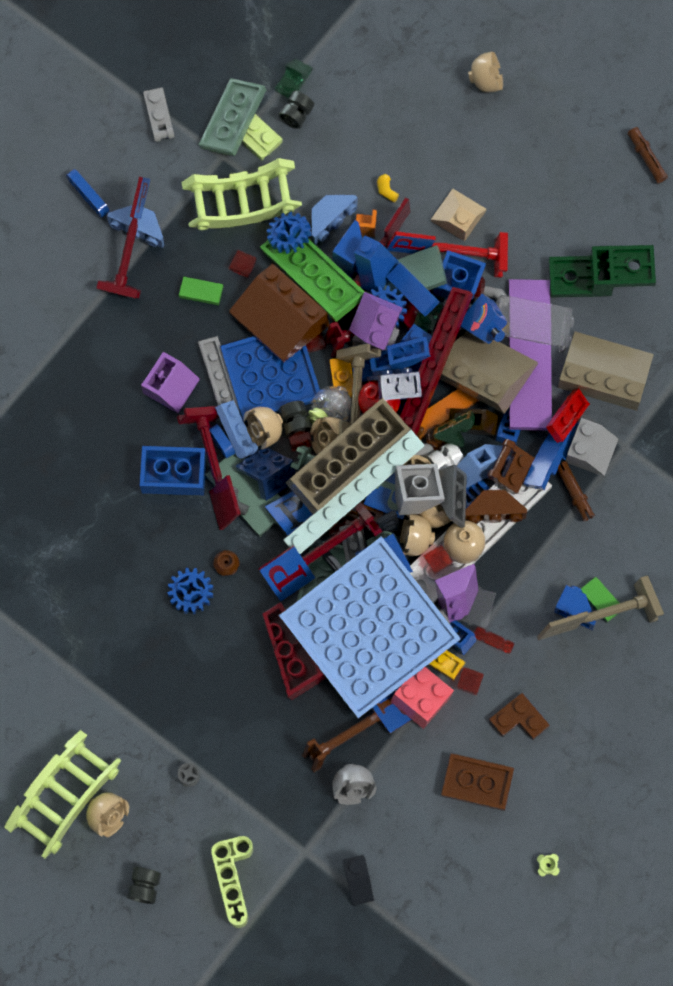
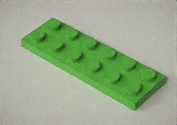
M268 240L260 246L261 251L309 297L320 305L335 322L361 302L365 291L311 240H309V243H303V249L297 247V252H294L292 249L289 254H286L285 250L279 253L277 248H272Z

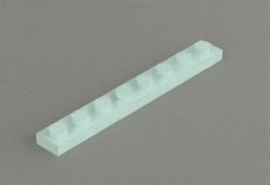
M409 430L325 506L311 515L288 535L284 542L289 547L294 545L299 554H301L395 472L396 466L406 463L425 445L412 430Z

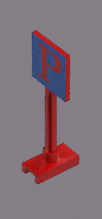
M397 231L386 246L388 251L414 254L437 245L440 252L447 253V250L461 255L485 257L486 259L494 260V277L502 278L503 272H507L508 233L506 232L498 234L495 238L494 248L434 243L436 236Z

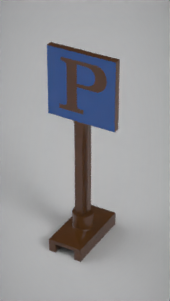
M401 686L371 708L374 711L372 715L327 743L323 742L318 745L315 739L307 742L302 756L304 759L310 756L311 760L314 761L311 769L313 773L321 769L326 756L330 754L331 750L376 722L380 721L387 732L391 734L412 721L411 718L391 703L394 693Z

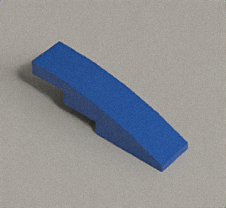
M427 337L387 346V350L381 351V357L365 360L364 369H362V382L367 381L368 376H373V372L404 369L430 357Z
M579 422L574 425L562 442L557 443L549 433L525 478L524 485L526 487L545 490L550 475H555L560 461L566 460Z

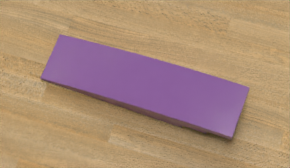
M509 279V347L538 362V365L509 406V430H547L546 426L552 419L550 280Z

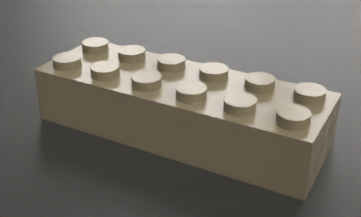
M381 398L285 483L310 512L315 514L403 437L410 428L384 398Z

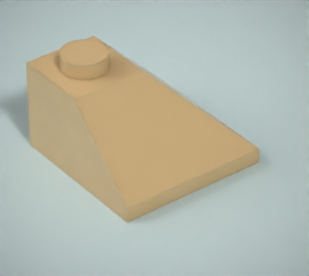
M452 189L431 218V221L465 242L487 209Z

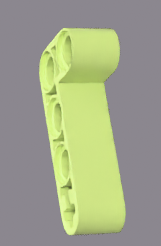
M245 836L218 842L212 848V857L227 917L230 924L235 928H242L248 922V914L234 863L249 858L253 853L252 842ZM240 843H247L249 845V849L244 853L239 852L237 847ZM224 848L228 851V854L224 858H218L216 856L217 850ZM224 870H232L233 876L230 879H223L221 874ZM231 890L239 893L238 898L234 901L227 899V893ZM238 906L239 914L244 915L241 917L240 922L232 919L235 917L233 907Z

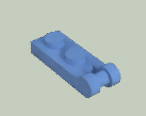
M234 400L215 407L237 457L242 459L258 452V446L252 442Z

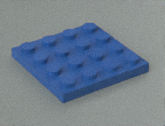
M255 336L220 346L244 423L247 422V420L244 421L245 412L259 406L269 407L276 413H279L278 409L282 405L292 401H303L305 405L323 400L306 345L284 363Z

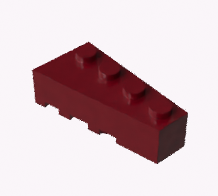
M280 602L264 612L263 617L288 697L293 700L327 679V677L279 616L286 611Z

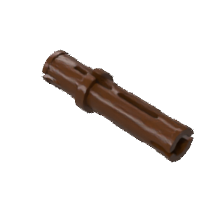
M638 127L628 131L627 135L635 145V151L641 155L656 182L659 184L665 181L668 175L651 150L649 141L645 140Z
M564 461L562 465L565 471L562 470L560 464L557 471L572 498L573 506L577 507L583 522L589 521L586 512L590 519L595 517V513H593L588 504V497L586 494H583L568 462Z

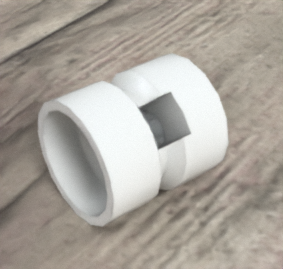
M450 441L441 447V451L436 450L426 458L431 464H437L439 471L454 464L457 466L464 456L458 446L453 441Z

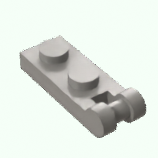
M163 87L144 91L155 142H159L163 138H175ZM166 127V130L159 131L160 128Z

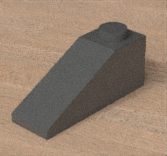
M454 464L439 470L445 498L441 505L448 518L463 528L465 527L467 475Z

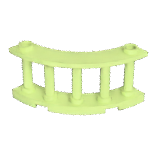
M278 158L273 162L258 167V172L248 174L247 171L229 174V178L218 179L217 175L193 174L182 182L183 190H190L194 193L198 214L196 219L189 222V227H196L198 230L227 228L262 222L281 216L282 213H293L296 208L302 206L300 201L290 200L286 175L295 169L294 161ZM278 177L282 202L271 206L268 183L269 180ZM258 184L260 185L264 209L250 213L245 189L247 186ZM235 189L238 191L241 208L240 215L227 216L223 197L224 190ZM202 191H212L215 193L219 216H206Z
M81 730L64 745L66 750L60 756L56 754L40 772L24 794L27 798L22 806H16L4 827L9 832H12L17 827H23L47 846L42 854L44 858L51 853L55 854L62 846L60 841L78 814L96 792L109 779L113 780L119 772L117 768L121 760L117 758L111 765H108L85 747L84 741L87 735ZM75 754H80L102 770L103 773L94 780L70 762V758ZM60 769L68 770L89 786L80 799L55 781L54 776ZM45 787L47 789L51 788L74 806L65 819L39 801V796ZM31 808L37 809L59 826L52 838L28 821L26 816Z

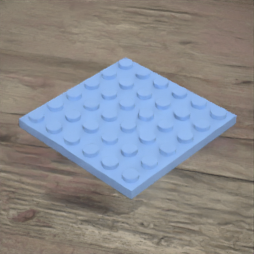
M382 536L279 615L358 718L461 639Z

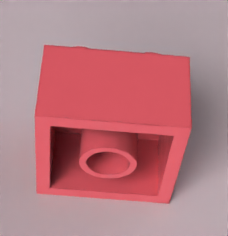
M424 667L401 685L394 693L391 703L424 729L450 699L454 690Z

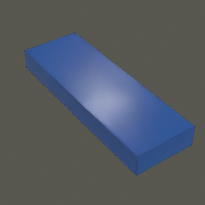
M401 263L386 276L425 317L440 303Z

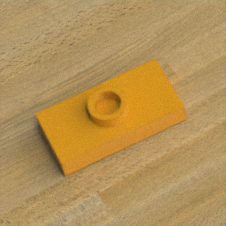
M337 358L330 359L335 400L352 398L353 374L351 363Z

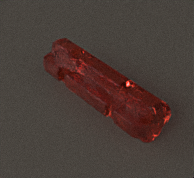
M477 627L474 632L476 639L480 641L483 639L485 643L498 649L502 648V651L508 654L514 648V642L508 639L505 641L503 637L490 631L486 632V629L482 627Z

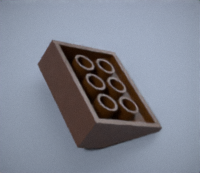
M274 264L270 265L254 279L229 310L230 315L283 363L329 327L328 313Z

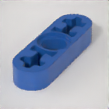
M73 169L66 175L71 185L99 217L102 218L110 212L105 202L76 169Z

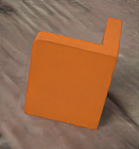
M373 210L372 215L357 214L356 221L359 222L361 236L375 237L377 210Z

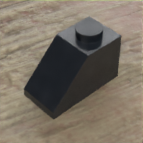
M359 855L343 859V867L353 906L374 901L365 856Z

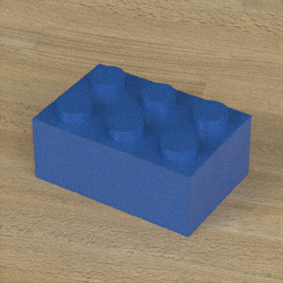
M142 446L141 493L204 496L205 448Z

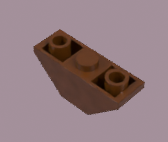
M483 490L466 508L465 520L476 524L480 523V521L499 523L501 520L520 522L526 519L527 508L506 490Z

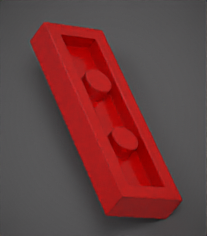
M579 388L572 390L546 426L557 443L564 441L590 405Z

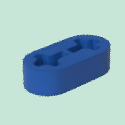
M216 424L210 427L211 437L223 456L227 459L236 454L219 425Z

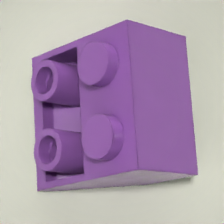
M163 352L141 386L143 394L179 413L200 379L181 361Z

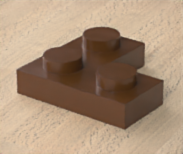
M523 693L489 719V722L502 737L520 724L531 739L534 740L550 726Z

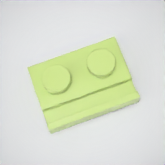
M256 114L242 140V143L262 161L264 157L273 152L283 142V139Z

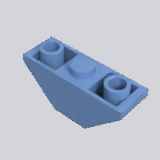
M326 195L312 208V242L315 245L319 241L323 242L333 228H338L347 215L350 216L356 211L357 197L355 195Z
M132 205L108 213V223L113 229L128 232L129 224L133 218L130 217ZM144 208L142 218L138 219L135 239L141 238L150 246L163 248L164 240L155 213Z
M485 444L468 453L457 467L467 475L466 488L487 478L503 446ZM508 455V457H507V459H506V462H505V464H504V466H503L502 469H504V468L506 467V465H507V463H508V461H509V459H510V455Z

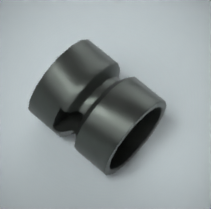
M294 91L287 100L288 104L283 106L278 115L286 125L294 129H300L306 120V116L310 114L315 104L306 94Z
M292 401L278 409L282 421L286 422L284 430L288 438L301 437L311 432L312 426L309 418L306 417L307 410L303 401Z
M134 867L132 873L134 884L129 886L127 898L140 903L155 904L157 891L154 887L159 884L161 873L147 868Z

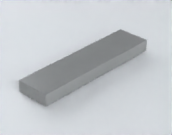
M218 336L199 341V348L217 405L234 400L239 410Z

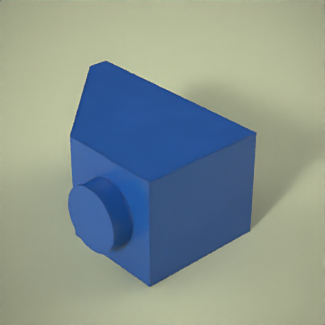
M566 585L554 613L567 618L586 611L590 613L592 610L586 594L582 593L583 591L580 588ZM596 621L581 623L580 625L593 631Z

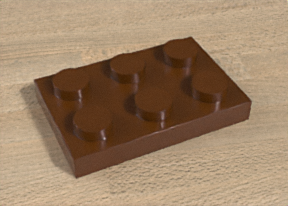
M451 753L441 797L505 811L514 768Z

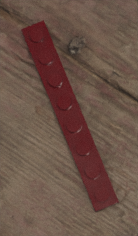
M452 287L429 344L430 357L422 361L418 371L420 372L422 397L407 398L400 418L416 436L473 294L470 291Z

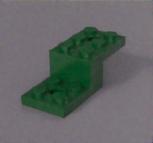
M654 245L592 246L590 256L549 257L551 298L612 296L614 287L655 286ZM636 262L639 264V269L632 270L628 264ZM573 273L576 279L569 281L565 278V274Z

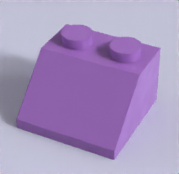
M364 292L349 330L364 342L385 350L403 308Z
M474 564L435 580L438 604L441 609H445L449 623L454 620H460L468 615L476 598L478 583Z

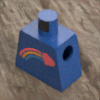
M481 294L466 312L461 327L490 344L493 340L500 342L504 339L505 333L502 329L506 326L507 320L497 304L486 295Z

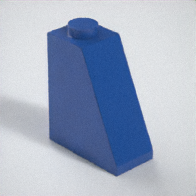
M365 235L354 252L361 288L371 293L372 289L378 292L379 286L384 289L388 282L386 276L398 265L399 261L380 242Z

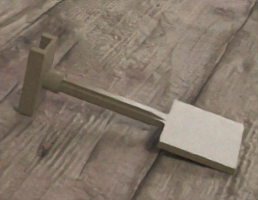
M363 344L337 350L336 358L352 363V368H354L351 423L343 420L339 421V435L360 418L358 396L362 386V369H364L365 360L381 357L380 348L370 350V344Z
M647 575L641 577L634 584L638 596L633 597L632 600L588 613L586 611L550 622L540 632L537 639L542 640L576 629L581 623L593 622L635 608H644L650 623L657 621L659 616L664 615V612Z

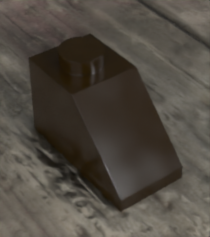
M450 408L447 429L475 435L495 436L498 415L482 409Z

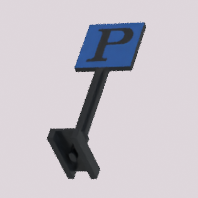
M294 492L264 507L286 537L313 515ZM318 538L312 545L317 548L323 542ZM330 551L322 555L334 572L342 567Z

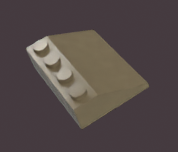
M467 331L454 342L440 380L505 414L538 365V362L495 340L488 344Z
M574 332L558 388L570 392L579 388L584 396L637 411L654 354Z

